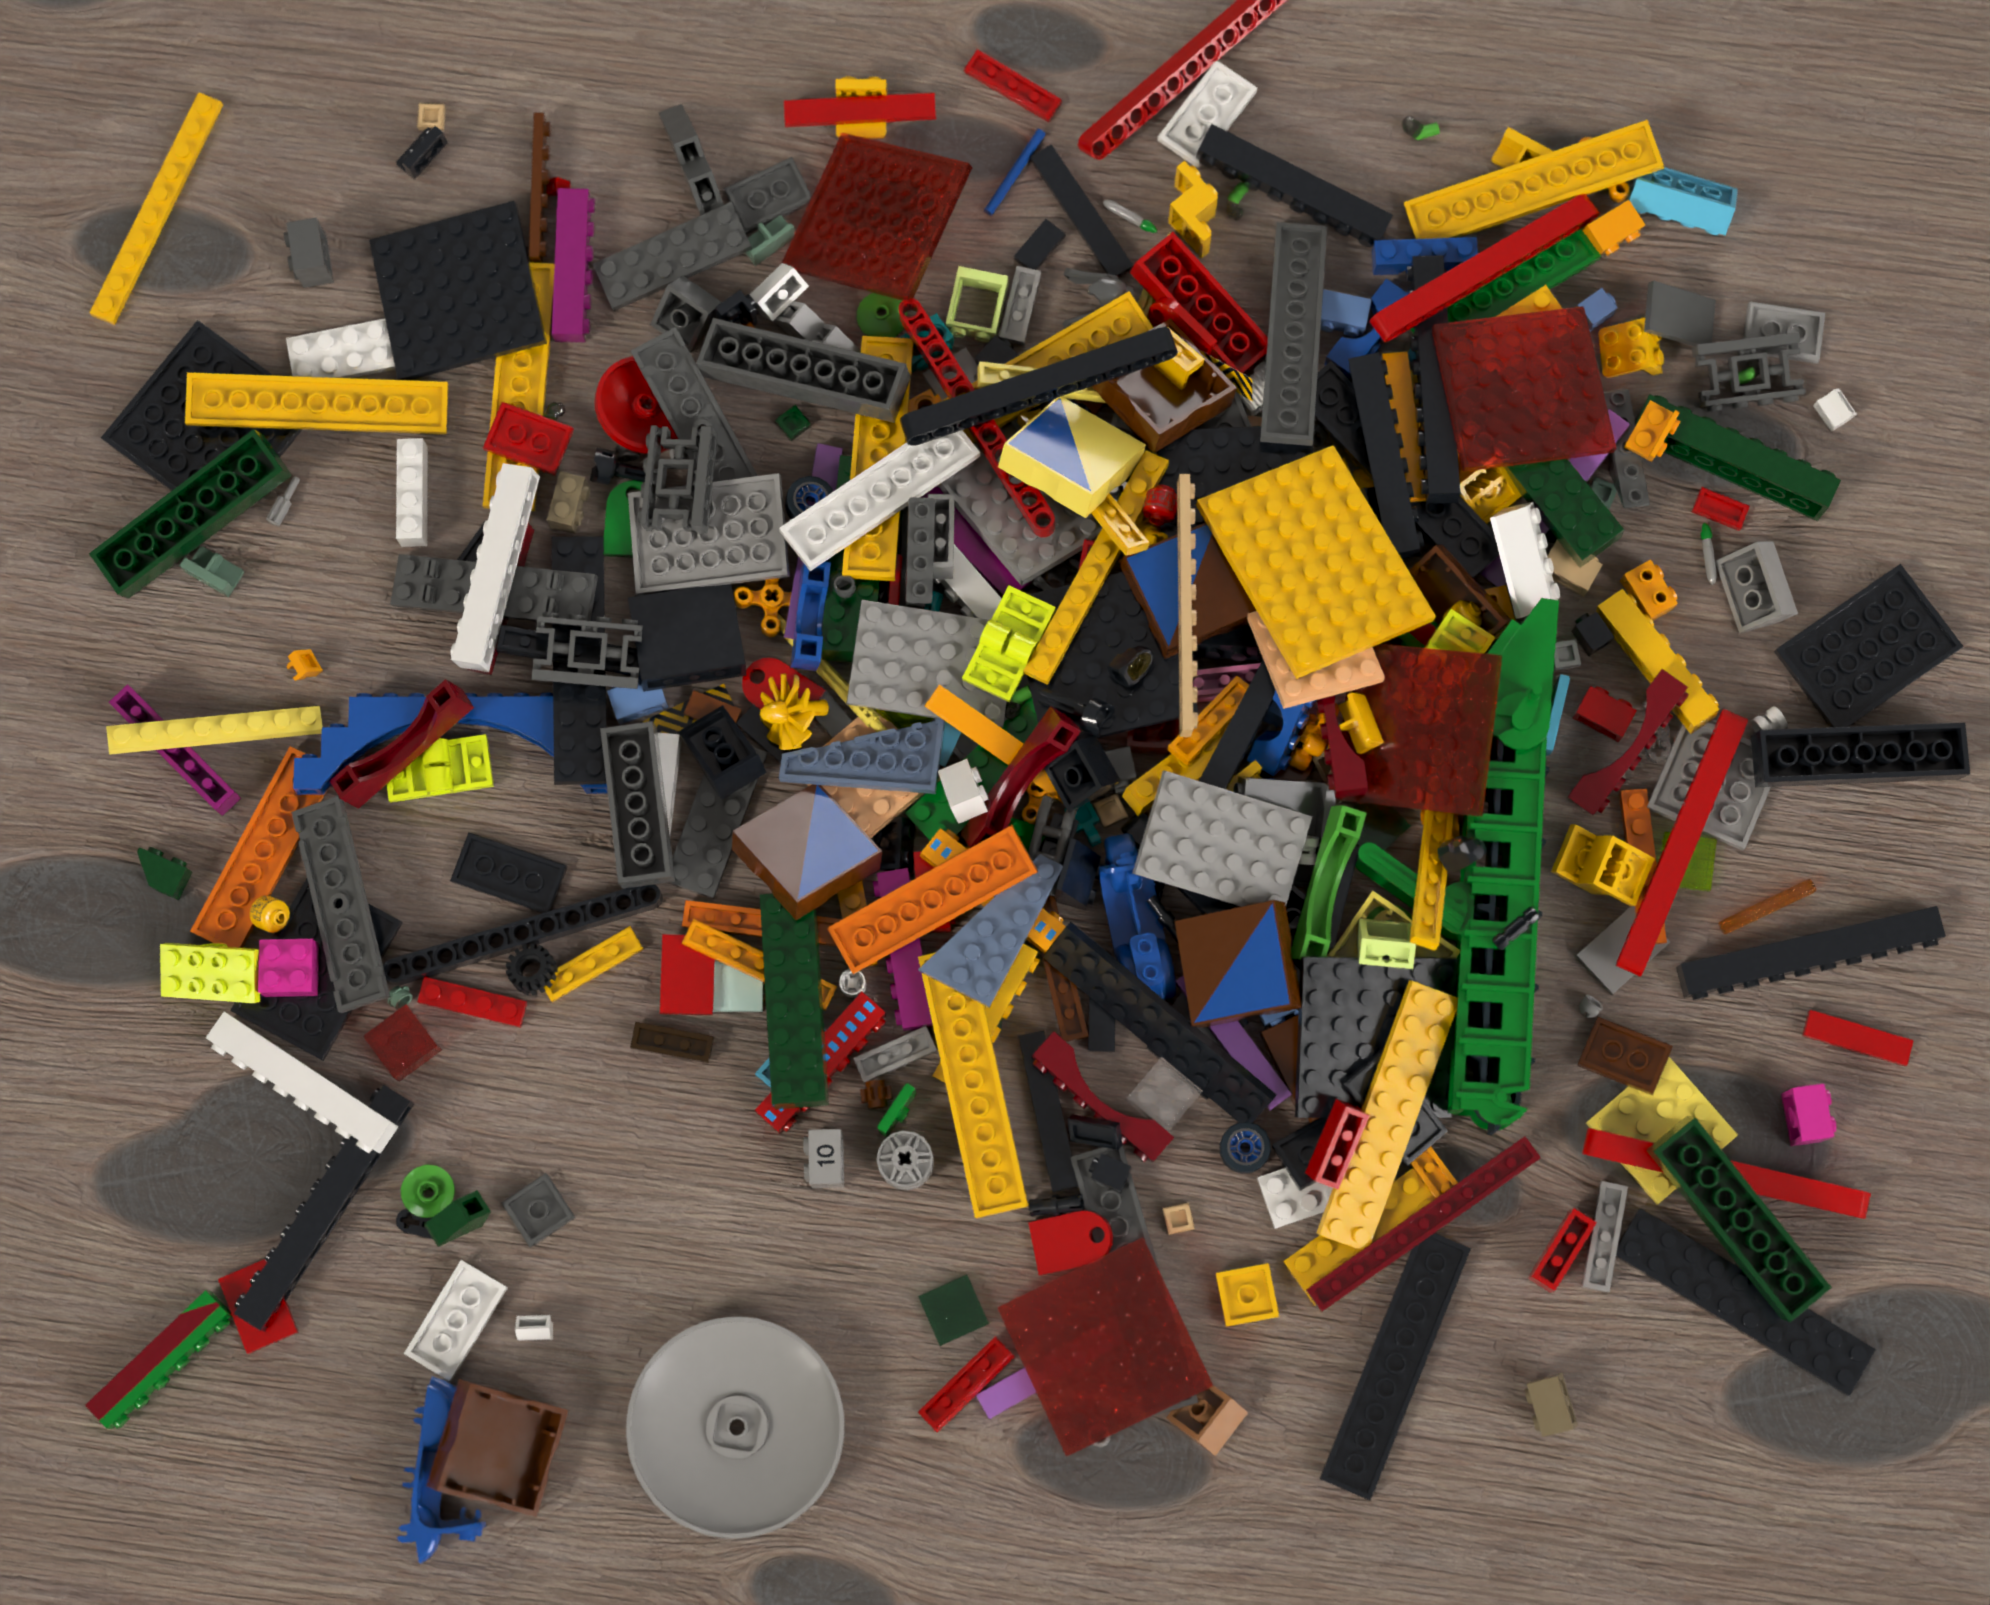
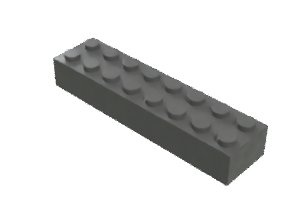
M715 318L712 320L696 362L701 374L705 378L895 423L911 378L906 363Z

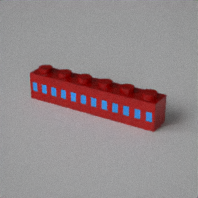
M863 992L853 1000L825 1031L828 1087L833 1082L830 1078L838 1070L841 1073L851 1061L848 1058L853 1052L859 1053L869 1041L866 1038L871 1032L877 1033L886 1023L884 1020L886 1012ZM770 1092L754 1111L781 1134L783 1130L788 1132L796 1124L797 1120L795 1117L801 1110L805 1113L810 1107L776 1110L772 1105Z

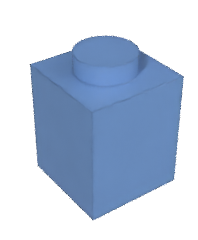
M1601 288L1578 304L1574 315L1590 333L1614 315L1617 309L1616 301L1610 293H1606Z

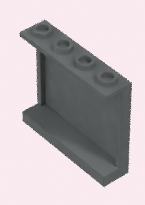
M1238 776V783H1235L1233 792L1312 816L1307 835L1319 837V846L1315 851L1316 855H1318L1330 808L1335 806L1336 801L1334 790L1329 791L1328 782ZM1298 864L1293 885L1309 887L1315 865Z

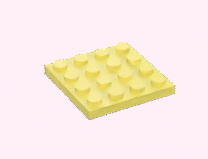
M1670 1057L1653 1096L1628 1086L1586 1122L1592 1129L1655 1143L1685 1117L1690 1116L1695 1117L1721 1150L1738 1136ZM1621 1163L1656 1204L1662 1202L1677 1189L1665 1173Z

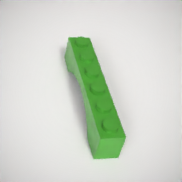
M1344 805L1331 806L1291 948L1293 961L1301 963V956H1327L1331 942V921L1337 890L1349 857L1360 838L1366 817L1365 812Z

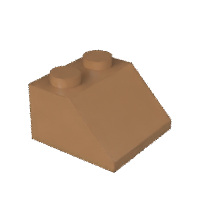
M1198 1375L1193 1384L1199 1403L1172 1410L1166 1419L1216 1456L1248 1412L1230 1396Z

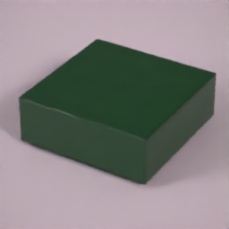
M796 405L775 419L777 425L790 441H793L811 427V423Z

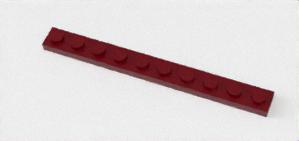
M1524 1136L1306 1289L1307 1293L1318 1309L1323 1312L1541 1159V1157L1526 1136Z

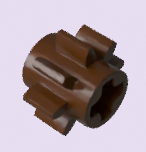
M885 1080L865 1082L866 1089H860L861 1102L867 1103L868 1109L888 1107L887 1100H893L891 1086H885Z

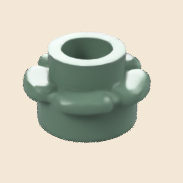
M395 986L389 992L390 997L387 1003L396 1010L405 1008L412 1000L409 987L403 986L401 988L400 986Z

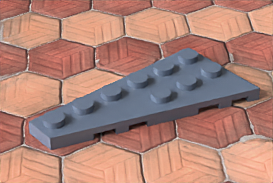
M935 719L936 721L924 724L919 722L912 724L911 727L898 730L893 728L854 737V740L832 742L828 746L810 747L783 753L779 780L780 782L936 794L945 721L943 719Z
M1041 854L1033 860L1038 870L1037 873L997 894L923 964L918 971L990 1008L1056 884L1063 865Z

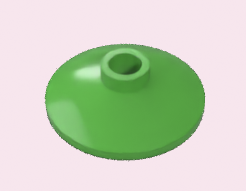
M878 291L866 296L857 309V322L861 331L866 336L896 337L904 329L898 311L902 300L897 295L886 291ZM883 309L886 311V314L879 316L877 314L878 310Z
M423 1165L413 1169L404 1178L401 1186V1199L404 1206L409 1212L422 1218L434 1217L452 1203L455 1195V1186L451 1176L447 1171L435 1165ZM428 1189L434 1191L433 1196L430 1198L424 1196L425 1191Z

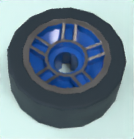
M806 476L799 478L792 483L786 495L785 508L787 515L792 520L811 507L806 504V499L811 502L815 501L816 504L834 492L826 481L819 477Z
M1250 1122L1237 1123L1230 1126L1223 1134L1219 1145L1220 1156L1224 1164L1232 1171L1241 1174L1253 1173L1259 1170L1267 1162L1271 1152V1143L1266 1131L1259 1125ZM1244 1142H1247V1145L1251 1148L1247 1153L1242 1152L1240 1149V1145Z

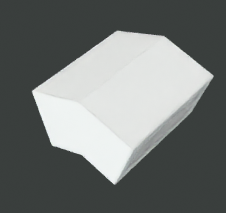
M1839 388L1834 389L1826 396L1817 400L1813 405L1831 432L1857 415Z
M550 1315L516 1317L515 1331L517 1340H553V1323L551 1322Z

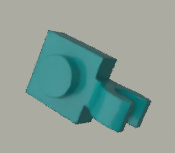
M1089 801L1077 809L1075 819L1079 823L1076 834L1084 831L1091 847H1094L1101 843V838L1094 827L1100 820Z

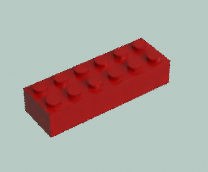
M1174 232L1170 233L1135 262L1130 274L1155 302L1162 297L1175 300L1217 340L1210 356L1244 375L1266 358L1268 337Z

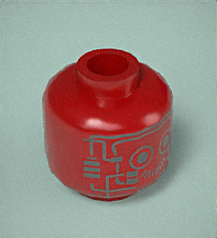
M1157 485L1147 491L1142 512L1151 524L1161 526L1175 519L1177 494L1173 488L1167 485Z

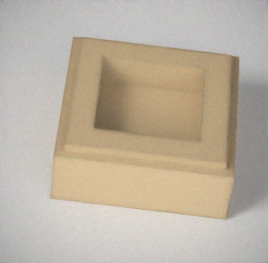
M419 103L418 130L424 131L427 127L433 129L436 126L441 131H444L445 105Z
M1116 793L1093 804L1104 829L1128 818L1127 812Z
M1189 1203L1162 1209L1168 1235L1195 1229Z

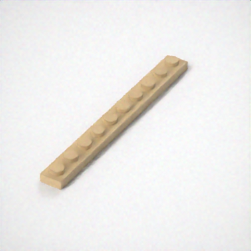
M1179 474L1177 481L1180 737H1191L1193 729L1198 727V713H1193V703H1197L1198 696L1197 687H1193V677H1197V661H1192V651L1197 649V636L1192 635V626H1196L1197 620L1196 610H1192V600H1196V584H1191V575L1196 573V559H1191V549L1195 550L1196 536L1191 534V524H1195V508H1191L1190 499L1195 498V483H1190V474Z

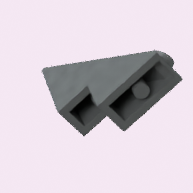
M680 104L659 112L700 216L723 206L724 204L712 170L704 156L698 136L683 105Z
M1629 389L1603 391L1602 418L1610 409L1630 424L1628 430L1609 453V474L1624 509L1649 506L1650 502L1642 458L1624 447L1635 428Z

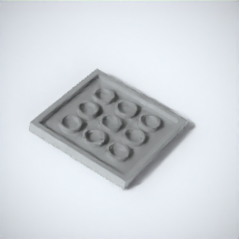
M1708 722L1692 734L1681 724L1649 799L1647 808L1650 811L1676 821L1714 730V724ZM1741 737L1702 831L1703 834L1742 851L1746 848L1771 788H1755L1751 740Z

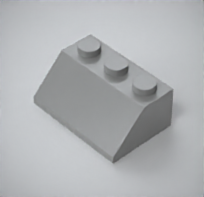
M1773 541L1755 542L1715 561L1739 633L1773 625L1798 614Z

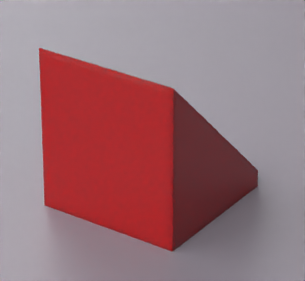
M554 177L550 179L549 185H546V193H548V196H558V188L570 189V181Z

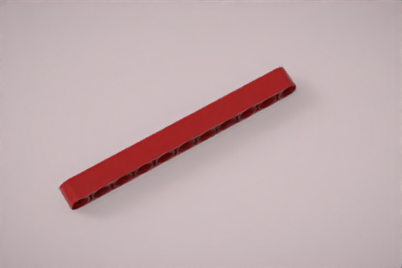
M1287 0L1235 1L1079 137V150L1094 159H1104Z
M1580 194L1382 309L1369 322L1385 343L1389 342L1595 220L1600 212L1586 194Z
M914 298L904 299L900 303L898 310L901 324L948 398L956 397L960 393L974 391L975 389L919 301ZM914 310L917 312L912 317L905 316L907 311ZM921 331L930 332L927 337L918 336ZM940 351L943 353L940 358L931 357L933 352ZM948 372L956 373V376L952 379L944 377ZM995 420L968 428L1032 531L1042 538L1052 535L1055 530V516L1039 489L1023 481L1019 484L1011 483L1010 479L1014 476L998 467L999 462L997 458L1001 456L1007 439ZM989 434L996 436V439L991 442H987L983 438ZM1028 497L1037 500L1033 505H1026L1023 501ZM1046 518L1050 523L1043 527L1039 526L1037 521Z
M1726 709L1722 710L1621 949L1616 967L1639 977L1643 974L1748 723L1747 718Z
M1587 1128L1582 1154L1664 1173L1646 1151V1149L1654 1144L1653 1142ZM1731 1161L1758 1195L1866 1219L1871 1197L1869 1192Z

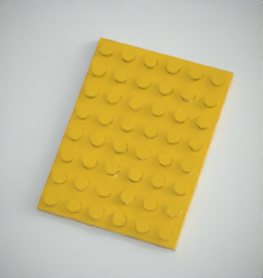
M1334 445L1198 499L1196 502V507L1296 679L1433 622L1436 617Z

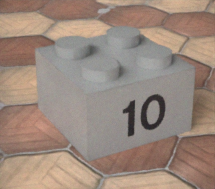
M841 1129L808 1130V1137L803 1138L804 1153L809 1155V1164H804V1180L809 1182L812 1189L844 1188V1144Z

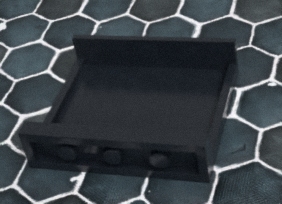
M731 584L661 591L660 593L648 595L641 593L634 597H628L631 620H638V625L643 626L642 642H635L643 692L747 676Z

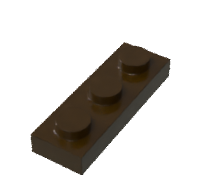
M635 1022L630 1048L709 1063L714 1036Z

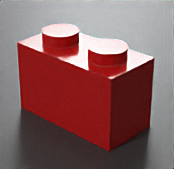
M1590 686L1572 718L1619 743L1637 710L1632 708L1633 705L1630 702L1621 698L1617 700L1609 696V692L1604 688Z

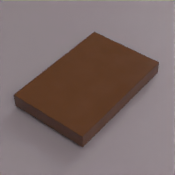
M1597 1016L1577 1066L1653 1096L1673 1046Z

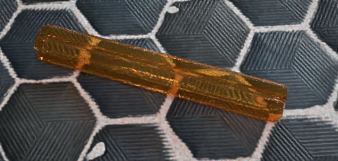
M1808 879L1721 920L1718 923L1719 928L1723 934L1735 931L1813 894L1816 891V886L1811 879Z

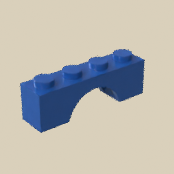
M1477 237L1376 240L1372 248L1373 275L1400 274L1406 270V266L1411 265L1413 256L1443 255L1444 269L1449 271L1478 254Z
M1386 278L1372 296L1370 309L1375 315L1382 309L1405 297L1408 293ZM1374 328L1370 333L1361 338L1349 339L1341 337L1326 356L1324 365L1326 366L1332 361L1351 380L1348 359L1377 353L1381 347L1378 343L1382 338Z
M823 562L811 571H809L804 563L801 567L791 668L817 671L821 662L823 644L822 622L831 565L829 562Z
M1275 691L1272 699L1277 703L1283 715L1282 730H1266L1258 737L1253 744L1247 761L1252 763L1256 760L1262 767V770L1272 776L1276 775L1281 769L1286 770L1292 760V757L1289 756L1291 750H1294L1300 741L1299 731L1304 728L1309 720L1307 712L1309 708L1313 707L1316 700L1283 709L1278 694Z

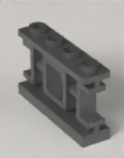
M1799 332L1699 344L1692 347L1693 358L1696 360L1695 367L1708 366L1711 390L1698 393L1701 402L1699 403V408H1707V412L1723 410L1722 406L1732 405L1733 409L1748 407L1749 402L1758 401V406L1774 404L1773 399L1783 398V403L1799 401V396L1806 394V390L1803 389L1804 380L1790 379L1788 356L1800 354V348H1798V343H1800ZM1789 347L1788 350L1778 352L1780 364L1768 366L1767 352L1756 353V350ZM1738 352V356L1728 358V371L1717 372L1716 358L1705 360V356ZM1759 360L1761 384L1740 386L1737 362ZM1780 374L1782 387L1793 386L1794 389L1761 394L1760 391L1770 389V376ZM1731 381L1732 394L1743 393L1741 397L1710 400V396L1720 394L1719 382Z
M651 425L650 433L646 436L648 457L644 459L643 470L646 474L645 483L641 485L643 505L638 511V521L646 531H652L653 529L661 531L662 518L683 519L682 528L686 532L695 530L700 534H708L718 436L711 426H701V429L692 427L691 440L671 439V430L668 427L658 428L657 425ZM661 445L664 449H675L674 459H660ZM685 449L699 450L697 463L695 460L684 459ZM667 469H688L686 490L665 489ZM656 495L659 498L669 499L668 509H655ZM680 499H694L692 513L690 510L679 509Z
M911 497L908 500V506L901 510L900 555L902 556L899 606L924 608L925 604L932 603L934 498Z
M543 612V617L537 616L536 633L549 634L547 660L533 659L532 680L638 689L639 668L626 667L628 641L642 642L643 626L638 625V620L622 619V624L611 623L612 618L596 617V621H585L584 615L569 614V619L559 618V613ZM545 623L582 626L581 631H570V643L554 642L555 629L545 628ZM598 628L634 631V636L623 635L622 648L607 647L608 633H598L597 630ZM576 636L602 639L600 664L574 662ZM553 653L569 654L568 667L578 668V673L541 670V665L552 666ZM606 657L621 658L620 672L631 673V677L596 675L594 670H605Z

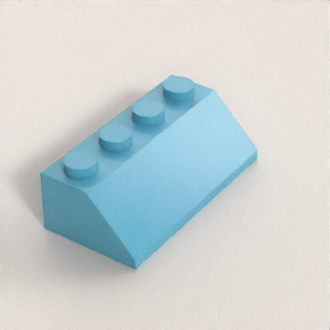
M1664 167L1662 170L1635 178L1629 200L1638 213L1648 212L1655 214L1662 220L1668 221L1672 219L1680 222L1685 227H1698L1705 229L1707 233L1712 235L1722 234L1726 236L1736 209L1738 189Z

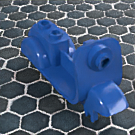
M1126 833L1107 837L1104 840L1105 865L1099 867V880L1115 959L1162 999H1171L1176 995L1174 965L1166 943L1164 929L1157 920L1159 917L1147 902L1149 898L1156 895L1154 882L1152 879L1132 874L1138 850L1131 834Z
M434 1376L431 1377L430 1384L427 1386L425 1406L418 1407L414 1411L423 1414V1418H413L416 1424L422 1426L416 1468L407 1467L404 1470L405 1472L413 1473L414 1480L411 1483L403 1482L402 1484L405 1488H413L411 1518L409 1524L399 1526V1530L406 1531L407 1535L397 1537L398 1541L403 1543L416 1541L417 1556L420 1564L431 1558L438 1549L441 1534L455 1533L459 1534V1540L475 1541L476 1536H482V1529L487 1527L486 1522L477 1523L481 1518V1509H476L473 1519L467 1518V1508L462 1507L459 1514L460 1519L442 1520L440 1518L442 1492L426 1487L457 1388L448 1381Z

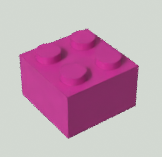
M314 939L259 940L258 993L264 997L318 996L319 943Z
M1825 1084L1791 1088L1781 1094L1790 1146L1823 1142L1834 1137V1132L1837 1129L1834 1116H1830L1831 1095L1828 1089L1825 1090Z

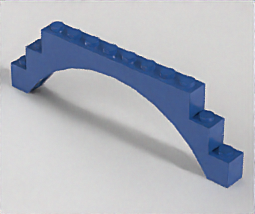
M368 693L356 694V697H349L348 727H345L343 724H330L329 727H322L321 758L314 754H304L302 758H294L293 789L296 794L324 795L332 785L330 780L348 764L356 761L371 748L402 734L418 716L424 704L425 695L411 693L409 697H398V694L385 693L383 697H372ZM465 693L474 708L456 724L488 726L515 734L542 748L554 758L553 693H541L540 696H529L527 693H515L514 696L489 693L487 697H477V694ZM607 784L580 785L586 794H608Z

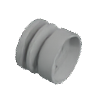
M900 1131L892 1133L882 1142L878 1149L877 1164L879 1172L887 1184L897 1190L910 1191L921 1187L928 1181L933 1172L934 1158L931 1147L924 1137L915 1132ZM901 1154L904 1156L910 1154V1161L912 1163L910 1165L906 1163L902 1166L899 1165L901 1162L899 1156Z

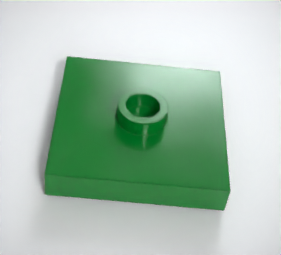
M910 1084L904 1085L877 1126L879 1133L886 1138L891 1134L898 1122L902 1123L910 1111L908 1106L917 1094L916 1089Z

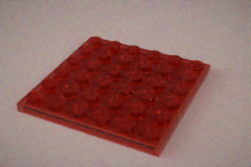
M841 133L782 263L793 267L799 274L912 303L973 167L968 162Z
M1584 306L1433 325L1432 333L1462 472L1615 452L1617 448Z
M1386 644L1374 646L1373 650L1385 676L1384 681L1346 692L1345 702L1349 700L1347 695L1351 692L1366 696L1384 743L1363 754H1358L1349 731L1341 730L1345 741L1365 763L1368 791L1364 795L1336 798V800L1482 817L1502 656Z
M1143 1237L997 1307L1066 1457L1214 1386Z

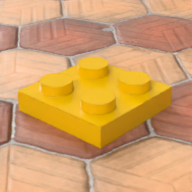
M1269 1263L1215 1273L1226 1327L1279 1317Z

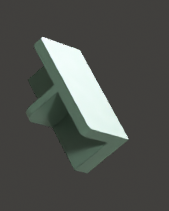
M781 215L765 226L760 222L758 224L759 230L748 237L752 250L745 253L755 266L796 238L795 227L792 224L788 225Z
M203 546L199 547L192 560L184 558L179 565L185 573L228 598L244 574L241 568L225 560L220 554L213 553Z

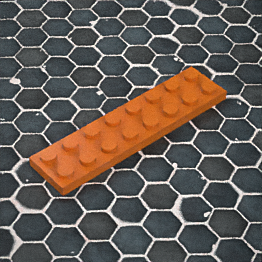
M291 746L287 750L192 926L191 933L211 943L227 944V947H244L255 926L250 919L252 904L261 896H271L299 844L300 838L295 830L291 812L319 803L324 795H297L293 789L294 758H302V755L305 753Z
M1013 825L843 918L827 929L852 974L1030 877L1037 873L1038 870Z

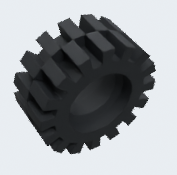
M530 943L529 948L526 944L522 945V951L517 948L514 950L516 955L510 954L508 957L511 963L506 962V968L508 969L506 970V975L519 992L522 991L525 995H529V992L532 995H537L538 989L543 993L545 992L544 986L547 985L550 988L553 985L550 979L556 980L557 976L554 974L558 972L556 962L543 946L538 945L537 947L535 943ZM533 962L540 963V969L536 974L530 977L523 976V971L527 965Z

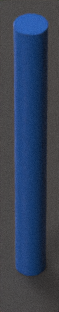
M1036 130L985 207V213L990 216L994 214L1045 137L1046 133L1043 130Z

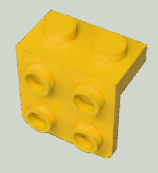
M852 76L836 79L835 89L837 98L887 95L886 79L879 77L856 79ZM886 122L836 125V136L839 138L883 139L886 136Z
M1645 318L1599 330L1602 372L1605 377L1611 378L1645 370L1653 376L1663 373L1664 355L1659 345V340L1662 337L1644 332Z

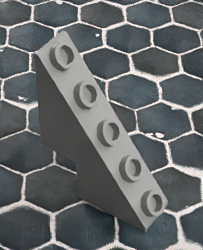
M793 301L772 321L792 337L861 353V350L837 326L825 324L805 303Z

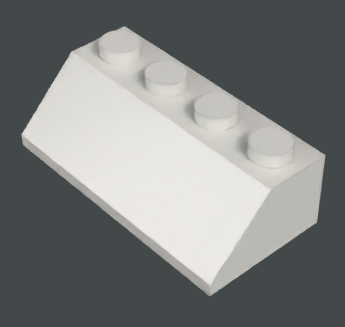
M1534 502L1503 508L1490 519L1517 619L1528 616L1541 598L1558 600L1560 598V590L1558 584L1553 581L1552 573L1554 572L1552 560L1547 557L1545 549L1547 548L1546 536L1540 530L1541 515L1539 509L1535 508Z

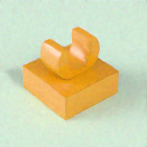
M311 649L294 650L288 655L291 662L287 664V669H295L297 675L293 677L294 681L303 680L306 677H316L323 671Z

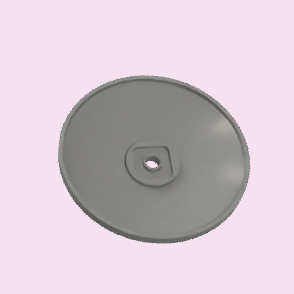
M725 1317L705 1321L687 1328L665 1343L653 1355L641 1372L631 1395L626 1420V1438L631 1464L640 1484L650 1499L666 1515L686 1528L698 1533L721 1538H747L766 1534L784 1527L806 1512L819 1499L834 1476L841 1457L845 1435V1417L840 1392L833 1375L819 1354L807 1342L786 1328L772 1322L749 1317ZM740 1419L744 1422L745 1430L741 1435L731 1433L730 1424L733 1420Z

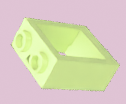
M958 266L946 319V327L953 336L960 338L965 337V335L975 337L977 341L985 343L990 342L995 335L997 336L1008 289V276ZM963 285L999 293L991 328L955 321Z
M1359 918L1356 943L1359 964L1413 969L1416 944L1410 942L1412 923ZM1389 955V959L1385 960L1383 956Z

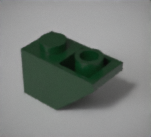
M149 846L148 850L139 847L137 853L148 885L154 890L179 901L193 873L186 868L187 863L175 857H172L171 861L162 857L164 853Z
M478 1190L453 1201L428 1220L424 1226L439 1247L482 1227L491 1211Z

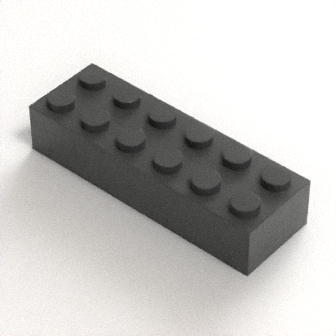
M653 721L601 728L618 884L625 889L674 882L675 876L657 727Z

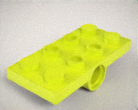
M1008 585L992 619L987 622L981 634L979 645L962 680L1010 702L1024 675V669L1056 611V607Z
M1450 608L1392 697L1437 726L1447 712L1451 702L1473 674L1474 669L1495 637Z
M487 735L451 740L439 738L387 784L389 802L494 787Z
M222 943L202 945L160 944L162 997L243 1003L260 1002V993H258L259 949L227 947V944Z

